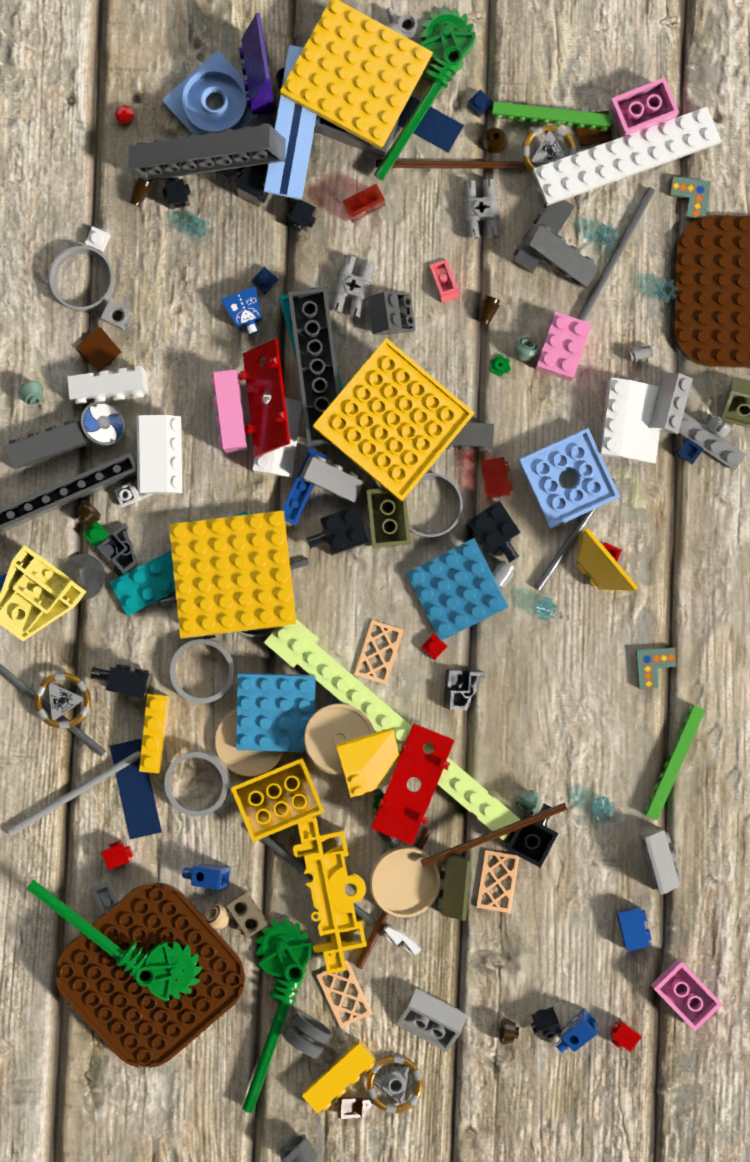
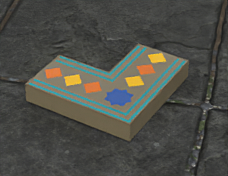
M673 176L670 196L688 199L686 218L699 219L706 216L711 182Z
M675 648L636 650L639 689L659 687L657 668L676 667Z

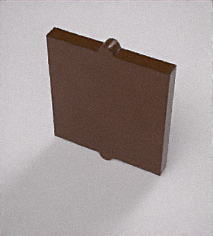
M609 110L592 113L609 114ZM611 124L610 130L601 131L600 129L591 130L586 127L576 128L579 146L612 141L611 128L613 125Z
M101 327L91 335H87V338L76 346L97 372L101 371L108 364H112V360L122 353Z

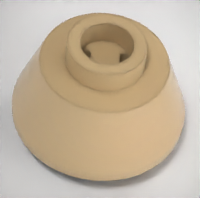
M222 904L212 905L204 915L211 927L217 930L226 927L229 922V915Z

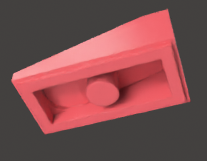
M447 259L430 264L429 269L441 302L444 303L458 298L459 290Z

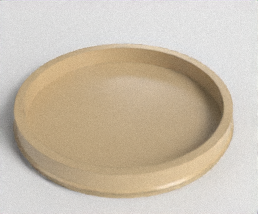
M347 704L328 705L318 710L308 721L304 731L305 750L310 760L322 771L334 775H344L336 744L375 733L370 719L356 707Z
M237 708L229 712L219 723L215 733V750L217 756L231 772L244 777L260 776L272 770L282 758L284 752L236 750Z
M401 846L387 851L377 860L370 876V890L374 901L382 910L393 916L406 918L423 913L434 903L440 889V874L436 863L426 867L422 866L421 860L430 857L426 852L416 847Z

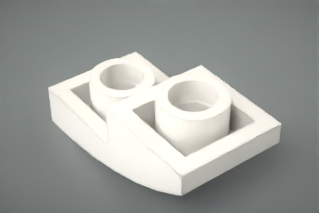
M137 480L114 490L122 508L153 495L138 493Z
M390 925L384 927L386 931L384 935L390 943L394 941L398 945L403 940L404 943L402 945L409 953L413 952L416 955L421 951L418 943L405 932Z

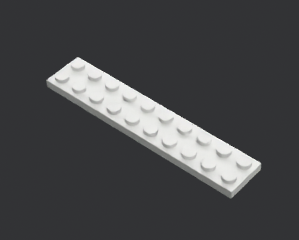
M705 107L534 168L532 172L544 202L548 206L720 144L721 139L709 110Z

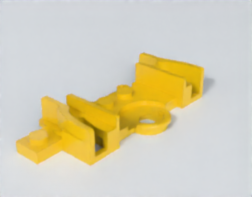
M314 816L298 823L302 844L294 845L293 852L296 857L304 856L306 864L304 874L310 873L313 876V880L306 883L311 889L314 907L318 909V911L312 912L311 918L313 921L320 920L318 929L321 938L329 936L331 938L330 941L313 944V951L315 953L323 952L327 974L347 970L343 951L367 946L362 918L356 919L353 903L360 902L366 893V885L359 875L354 873L353 875H347L344 857L349 856L344 829L320 834L317 817ZM341 836L342 845L331 848L326 852L323 851V841ZM347 884L355 885L356 892L353 895H348L345 892ZM360 931L361 940H341L340 932Z

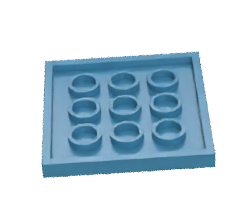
M475 538L406 573L441 641L509 607Z
M238 673L236 750L306 752L304 731L308 721L315 714L316 675Z

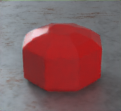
M122 105L117 108L115 116L118 123L126 126L133 122L134 113L131 107Z

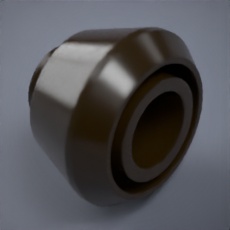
M490 128L482 136L483 147L490 153H499L507 146V135L500 128Z
M87 500L80 502L76 511L78 513L76 517L84 525L86 523L90 525L101 519V514Z
M508 1018L501 1020L499 1028V1042L505 1045L513 1043L514 1039L519 1037V1027H516V1023Z

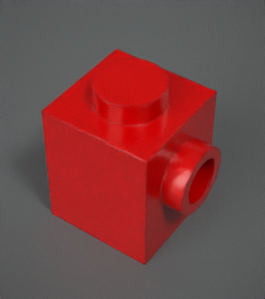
M120 841L109 844L110 848L102 851L108 870L131 862V857L134 856L131 846H127L126 842L121 844Z
M622 1019L618 1022L615 1021L610 1027L611 1032L609 1035L612 1038L611 1042L620 1049L623 1046L629 1052L632 1051L642 1037L638 1031Z

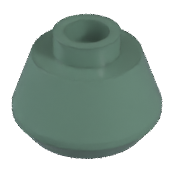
M521 337L514 342V355L521 362L530 361L539 353L537 343L530 338Z
M28 381L19 388L18 397L27 405H38L43 399V386L39 382Z
M525 790L516 796V805L527 814H536L540 807V796L534 790Z

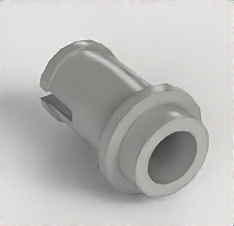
M648 345L637 349L631 348L628 351L630 362L634 361L636 363L637 360L653 357L652 346Z

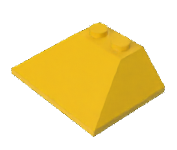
M589 528L579 534L576 556L577 568L583 575L587 574L591 578L589 582L596 590L599 588L602 591L629 593L638 589L637 585Z
M393 727L336 744L350 797L360 796L389 784L400 757Z

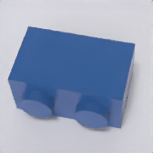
M639 906L617 910L616 915L625 950L628 952L649 947V941L652 938L650 930L645 927L644 922L647 921L645 910H641Z

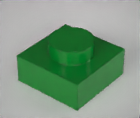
M98 521L83 533L95 548L110 536Z

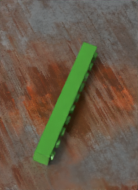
M495 101L492 117L495 119L506 118L507 120L515 119L520 122L551 123L555 126H577V128L586 127L591 130L600 129L601 131L610 130L612 115Z
M695 705L689 707L687 711L689 714L683 720L682 724L684 725L682 729H679L678 739H675L673 743L674 748L669 752L668 762L666 761L663 766L665 769L663 773H660L658 778L660 780L654 787L655 792L649 798V805L645 807L644 812L646 816L658 820L704 715V709Z

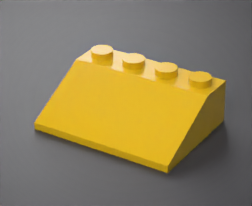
M304 757L231 787L252 842L325 812Z

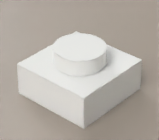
M92 226L85 245L103 253L111 235Z

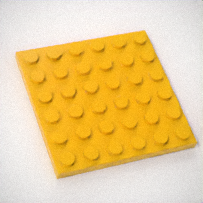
M330 0L279 94L382 150L433 52L343 2Z
M386 338L312 427L402 502L475 413Z
M284 510L169 524L181 639L297 625Z

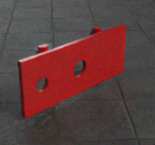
M273 339L244 352L243 362L245 371L242 370L238 374L240 381L246 380L251 424L246 425L245 433L252 434L255 457L291 444L278 339ZM265 357L266 362L264 366L261 367L260 360L261 358ZM267 391H270L271 399L267 404H264L263 396Z
M413 723L406 743L401 748V755L385 795L378 805L380 807L371 829L410 845L414 844L421 824L426 825L428 821L425 814L443 769L448 771L450 763L446 761L454 744V739ZM430 742L434 745V751L431 754H426L423 751L425 743ZM412 777H416L421 781L420 789L415 792L407 788V781Z

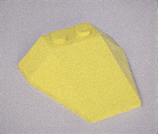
M23 545L11 561L0 592V625L24 641L74 608L86 591L38 553Z

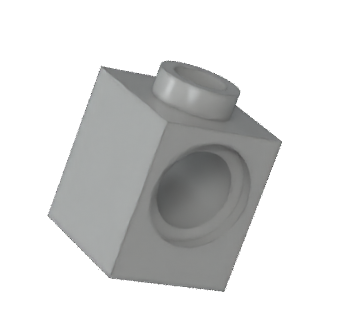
M108 301L101 319L124 331L126 327L131 325L133 317H131L132 313L130 310ZM116 313H123L121 320H114Z

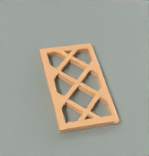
M371 619L354 676H360L387 685L403 629ZM373 624L380 626L383 633L372 637L371 630ZM392 630L399 632L394 643H391L387 635ZM384 635L389 645L379 650L374 640ZM372 641L377 652L366 657V646ZM391 647L393 653L390 661L386 663L381 652ZM378 654L383 665L373 669L368 659ZM364 661L367 662L371 670L366 674L359 672L361 663ZM383 667L387 670L384 680L377 678L375 671Z
M485 850L476 908L510 914L519 856ZM494 855L499 861L489 867L487 865L488 856ZM508 858L515 859L514 868L510 871L504 864V861ZM502 864L507 873L497 879L492 870ZM490 872L496 881L486 888L484 885L485 875ZM510 875L512 878L511 887L506 891L500 882ZM498 884L504 893L494 899L489 890ZM485 892L492 899V902L488 905L481 904L482 895ZM504 896L508 897L507 908L500 907L497 903Z
M345 960L350 974L349 978L337 975L338 972L327 974V970L316 975L340 1028L372 1014L348 960ZM323 976H333L330 987L325 986L322 979ZM336 978L347 981L344 992L333 988ZM349 983L355 985L358 991L357 997L346 993ZM331 991L342 995L339 1006L333 1003L330 996ZM345 996L356 1000L352 1010L341 1007ZM358 1001L364 1004L366 1012H355ZM340 1010L351 1014L349 1020L342 1022L339 1015Z

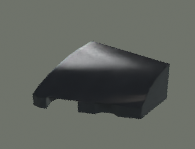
M125 523L95 548L119 577L123 576L138 563L136 555L132 551L133 545L132 541L129 540L128 527Z
M446 669L443 708L467 710L472 696L478 690L476 687L481 677H485V672Z

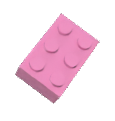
M665 77L611 98L609 108L621 137L674 119L679 114Z
M555 312L535 369L572 381L592 324Z
M679 958L651 984L653 989L694 1031L723 1005Z

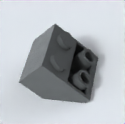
M381 292L368 297L373 335H391L415 331L410 293Z

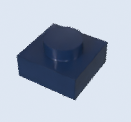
M480 89L467 102V106L481 117L494 102Z
M263 267L252 279V282L265 294L279 281L266 267Z
M687 438L676 455L692 465L704 448Z

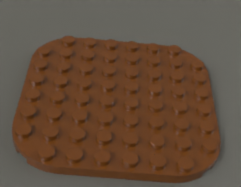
M704 216L689 224L678 239L675 253L673 333L679 350L690 361L700 366L750 369V216Z
M160 882L146 883L134 888L91 925L123 950H126L132 942H137L135 948L143 947L142 954L146 951L149 953L153 947L163 941H167L168 946L173 948V942L176 941L182 950L186 945H189L191 956L198 954V961L195 966H202L200 973L195 976L200 982L188 986L192 991L191 993L179 992V999L174 998L170 994L168 1001L156 997L148 987L139 985L135 979L129 976L130 970L124 972L123 965L118 967L116 960L83 933L78 935L64 948L56 966V983L64 999L122 1061L134 1067L152 1068L171 1060L238 1001L243 992L245 982L244 967L234 949L216 929L211 927L209 921L179 889ZM146 970L140 974L141 979H147L150 976V972Z

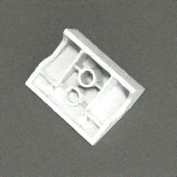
M610 378L607 387L599 447L601 456L656 463L660 432L649 427L660 387L632 380Z

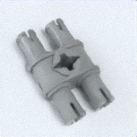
M488 179L482 181L484 189L483 198L476 197V181L471 180V188H469V181L463 182L465 198L463 199L465 208L464 221L467 223L469 240H473V232L475 239L480 238V221H486L487 238H492V230L494 238L499 237L497 221L500 218L497 203L499 198L495 195L494 179H490V187L488 186ZM479 206H483V213H480V210H478Z
M344 255L341 271L337 273L338 278L335 289H333L334 299L330 311L335 312L338 305L337 313L342 314L345 298L350 297L353 301L349 316L354 317L355 310H357L355 318H361L363 304L368 300L367 295L372 284L370 278L375 263L370 261L368 268H366L368 260H363L360 275L354 276L352 271L356 257L351 256L350 263H348L350 255ZM352 283H355V287L357 288H354L353 291L350 290L349 286Z

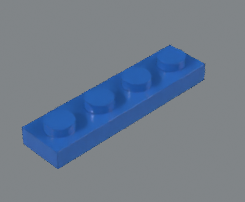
M309 448L282 511L284 510L285 521L297 526L314 488L313 484L299 478L309 457L315 458L318 455L324 459L327 458V455Z

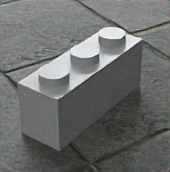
M663 373L649 428L661 433H679L693 378L681 373Z
M318 455L315 458H308L299 478L346 501L355 502L364 481L359 479V475L353 472L347 474L342 471L343 468L334 463L331 466L325 463L326 459Z

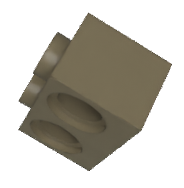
M245 891L227 904V914L232 920L235 918L239 924L237 928L242 936L246 935L249 938L268 925L267 919L248 891ZM243 903L246 910L243 912L237 911L235 904ZM254 919L256 927L249 928L246 925V920Z

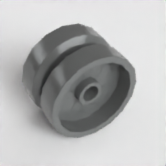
M297 1011L292 1019L294 1026H288L283 1037L300 1052L309 1057L319 1059L324 1050L322 1044H328L333 1033L314 1017Z

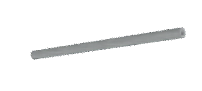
M140 750L7 829L10 836L14 835L140 759Z

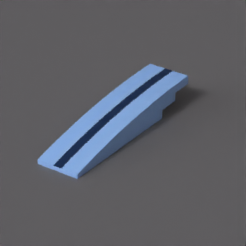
M289 45L281 88L303 50L302 47ZM279 95L274 129L286 139V156L283 162L268 164L264 192L302 200L316 114Z

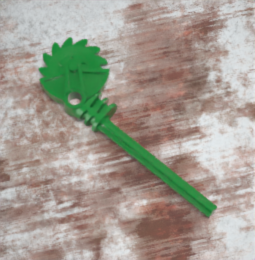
M444 8L440 9L441 14L430 13L429 17L431 20L421 24L425 30L420 34L419 38L425 39V41L420 42V45L433 52L430 58L433 64H428L429 70H424L423 75L432 84L375 171L374 176L379 180L383 181L441 89L448 87L447 82H450L452 76L462 69L464 65L463 58L474 47L476 41V32H472L474 25L472 23L467 25V14L465 13L460 17L456 8H453L452 13ZM452 57L458 58L456 61H450Z
M33 879L26 889L111 955L116 960L118 967L123 965L124 972L130 970L129 976L135 979L139 985L148 987L156 997L168 1001L171 994L174 998L179 999V992L191 993L192 991L188 986L200 982L195 976L200 973L202 966H195L198 961V954L191 956L189 945H186L182 950L176 941L173 942V948L168 946L167 941H163L153 947L149 953L146 951L142 954L143 947L136 949L137 942L134 941L126 950H123ZM142 971L150 972V976L147 979L140 978Z
M284 918L283 924L272 920L271 924L273 927L262 928L261 931L265 935L256 940V943L262 944L256 953L257 956L263 955L262 961L258 963L265 972L274 976V979L277 981V983L271 984L275 989L269 990L268 994L279 999V1004L242 1110L247 1113H253L288 1010L290 1005L296 1002L293 996L299 994L296 988H301L303 979L307 974L306 966L313 953V942L305 943L308 938V932L301 934L299 922L295 923L293 927L287 918ZM292 968H297L300 971L299 977L292 975Z

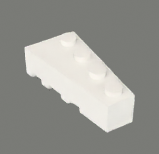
M135 366L134 371L127 368L118 369L117 373H113V371H100L98 376H94V373L67 376L69 399L75 402V404H86L87 400L105 402L106 398L124 400L126 396H132V398L137 399L143 398L144 395L148 394L147 375L142 366Z

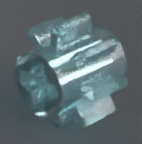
M202 215L197 219L193 216L192 223H187L188 227L192 228L188 232L189 235L195 234L196 240L199 237L206 239V233L211 232V229L206 227L210 224L209 220L204 222ZM201 224L203 228H200L199 231H197L196 227H199V225Z
M603 223L601 225L602 230L597 229L595 232L599 235L595 241H600L602 248L607 244L609 247H612V240L617 242L619 239L615 236L619 230H614L612 223L610 226H605ZM605 232H606L607 235H608V234L611 235L609 239H608L607 236H605V237L603 236Z
M664 278L662 285L656 283L655 286L658 290L653 294L658 295V301L662 299L668 303L670 297L672 299L676 298V294L673 292L678 287H674V280L666 282ZM664 287L670 291L668 294L665 291L662 292Z
M543 597V601L537 600L534 613L539 614L538 619L548 621L549 617L554 618L557 604L552 603V598Z
M598 797L595 799V802H592L591 813L592 816L596 815L598 820L606 821L611 818V815H614V802H609L607 797Z

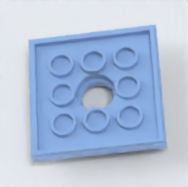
M218 50L162 100L165 106L188 131L195 135H205L207 132L218 133L223 132L225 129L238 130L241 127L248 126L257 116L253 115L252 108L247 106L246 96L250 95L249 91L245 92V79ZM211 93H219L223 96L224 103L221 108L213 110L207 107L206 98Z
M588 428L518 459L549 529L620 498ZM570 470L576 474L577 483L573 488L567 489L560 485L559 475L561 472Z

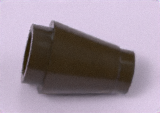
M138 177L137 181H134L130 203L140 207L152 190V183Z
M486 295L485 299L482 300L479 322L487 325L490 324V321H492L500 307L499 299Z

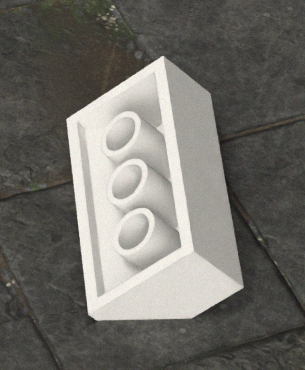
M264 394L263 402L267 404L271 399V395ZM285 398L291 444L255 457L254 473L292 478L302 402Z
M137 416L138 493L164 495L182 493L180 416Z

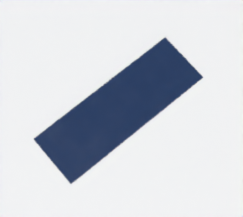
M410 96L399 116V126L404 128L420 100ZM430 107L413 134L449 153L464 125Z
M136 739L110 745L113 764L115 765L138 750L141 752L142 740ZM140 759L116 772L130 839L162 832L149 772H139Z

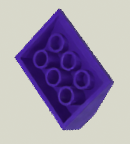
M256 13L241 39L242 47L239 48L240 59H244L245 62L241 64L242 73L247 75V80H244L245 92L249 91L250 95L246 96L247 106L252 108L253 115L276 112L260 13Z

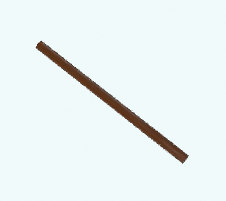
M376 160V168L379 167L382 160ZM396 160L392 168L527 169L524 161Z
M564 802L422 859L421 864L423 867H426L568 809Z
M424 828L415 846L416 848L423 849L432 832L430 829ZM384 910L367 941V946L364 947L355 965L359 969L363 968L390 915Z

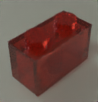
M377 184L342 201L343 208L351 223L385 206V198Z
M504 457L482 460L480 464L486 499L510 496V492L513 491L512 480H508L507 473L510 472L509 462L505 461Z

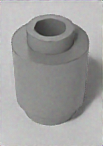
M504 560L501 564L498 563L492 572L499 588L503 589L509 583L515 571V568Z

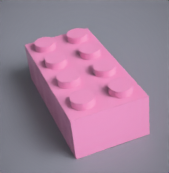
M236 369L213 372L214 378H211V386L214 393L216 392L213 402L214 408L219 413V416H216V425L221 430V435H218L219 446L226 453L248 451L249 446L247 434L245 433L246 423L238 372Z

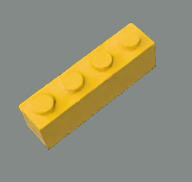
M147 694L139 772L160 773L162 770L169 695Z
M359 1039L302 1092V1097L317 1114L321 1110L323 1112L331 1106V1101L335 1097L340 1098L346 1092L345 1088L349 1084L354 1085L360 1079L359 1075L364 1070L368 1072L375 1065V1056Z

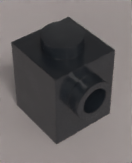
M178 177L171 178L168 182H165L166 189L162 191L164 199L169 201L171 209L190 205L188 196L191 195L189 184H185L184 180Z
M298 200L296 206H292L288 213L289 223L292 224L291 227L299 232L302 230L307 232L308 228H312L316 221V217H314L317 212L316 207L303 200Z
M553 1007L538 1010L535 1014L531 1015L534 1021L530 1023L534 1035L539 1034L541 1040L550 1039L562 1032Z

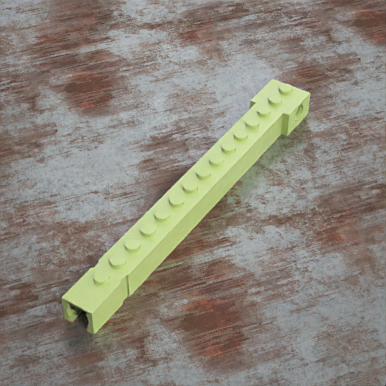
M297 619V625L281 626L273 631L264 642L269 648L293 668L298 664L310 675H316V680L342 703L361 710L370 719L376 732L393 727L398 751L401 752V748L406 743L412 725L316 644L319 638ZM430 742L425 743L423 751L426 754H431L434 751V745ZM448 757L446 761L450 763L448 771L443 769L438 781V785L469 812H473L476 818L491 831L521 820ZM509 833L501 836L500 838L504 841V839L509 835Z

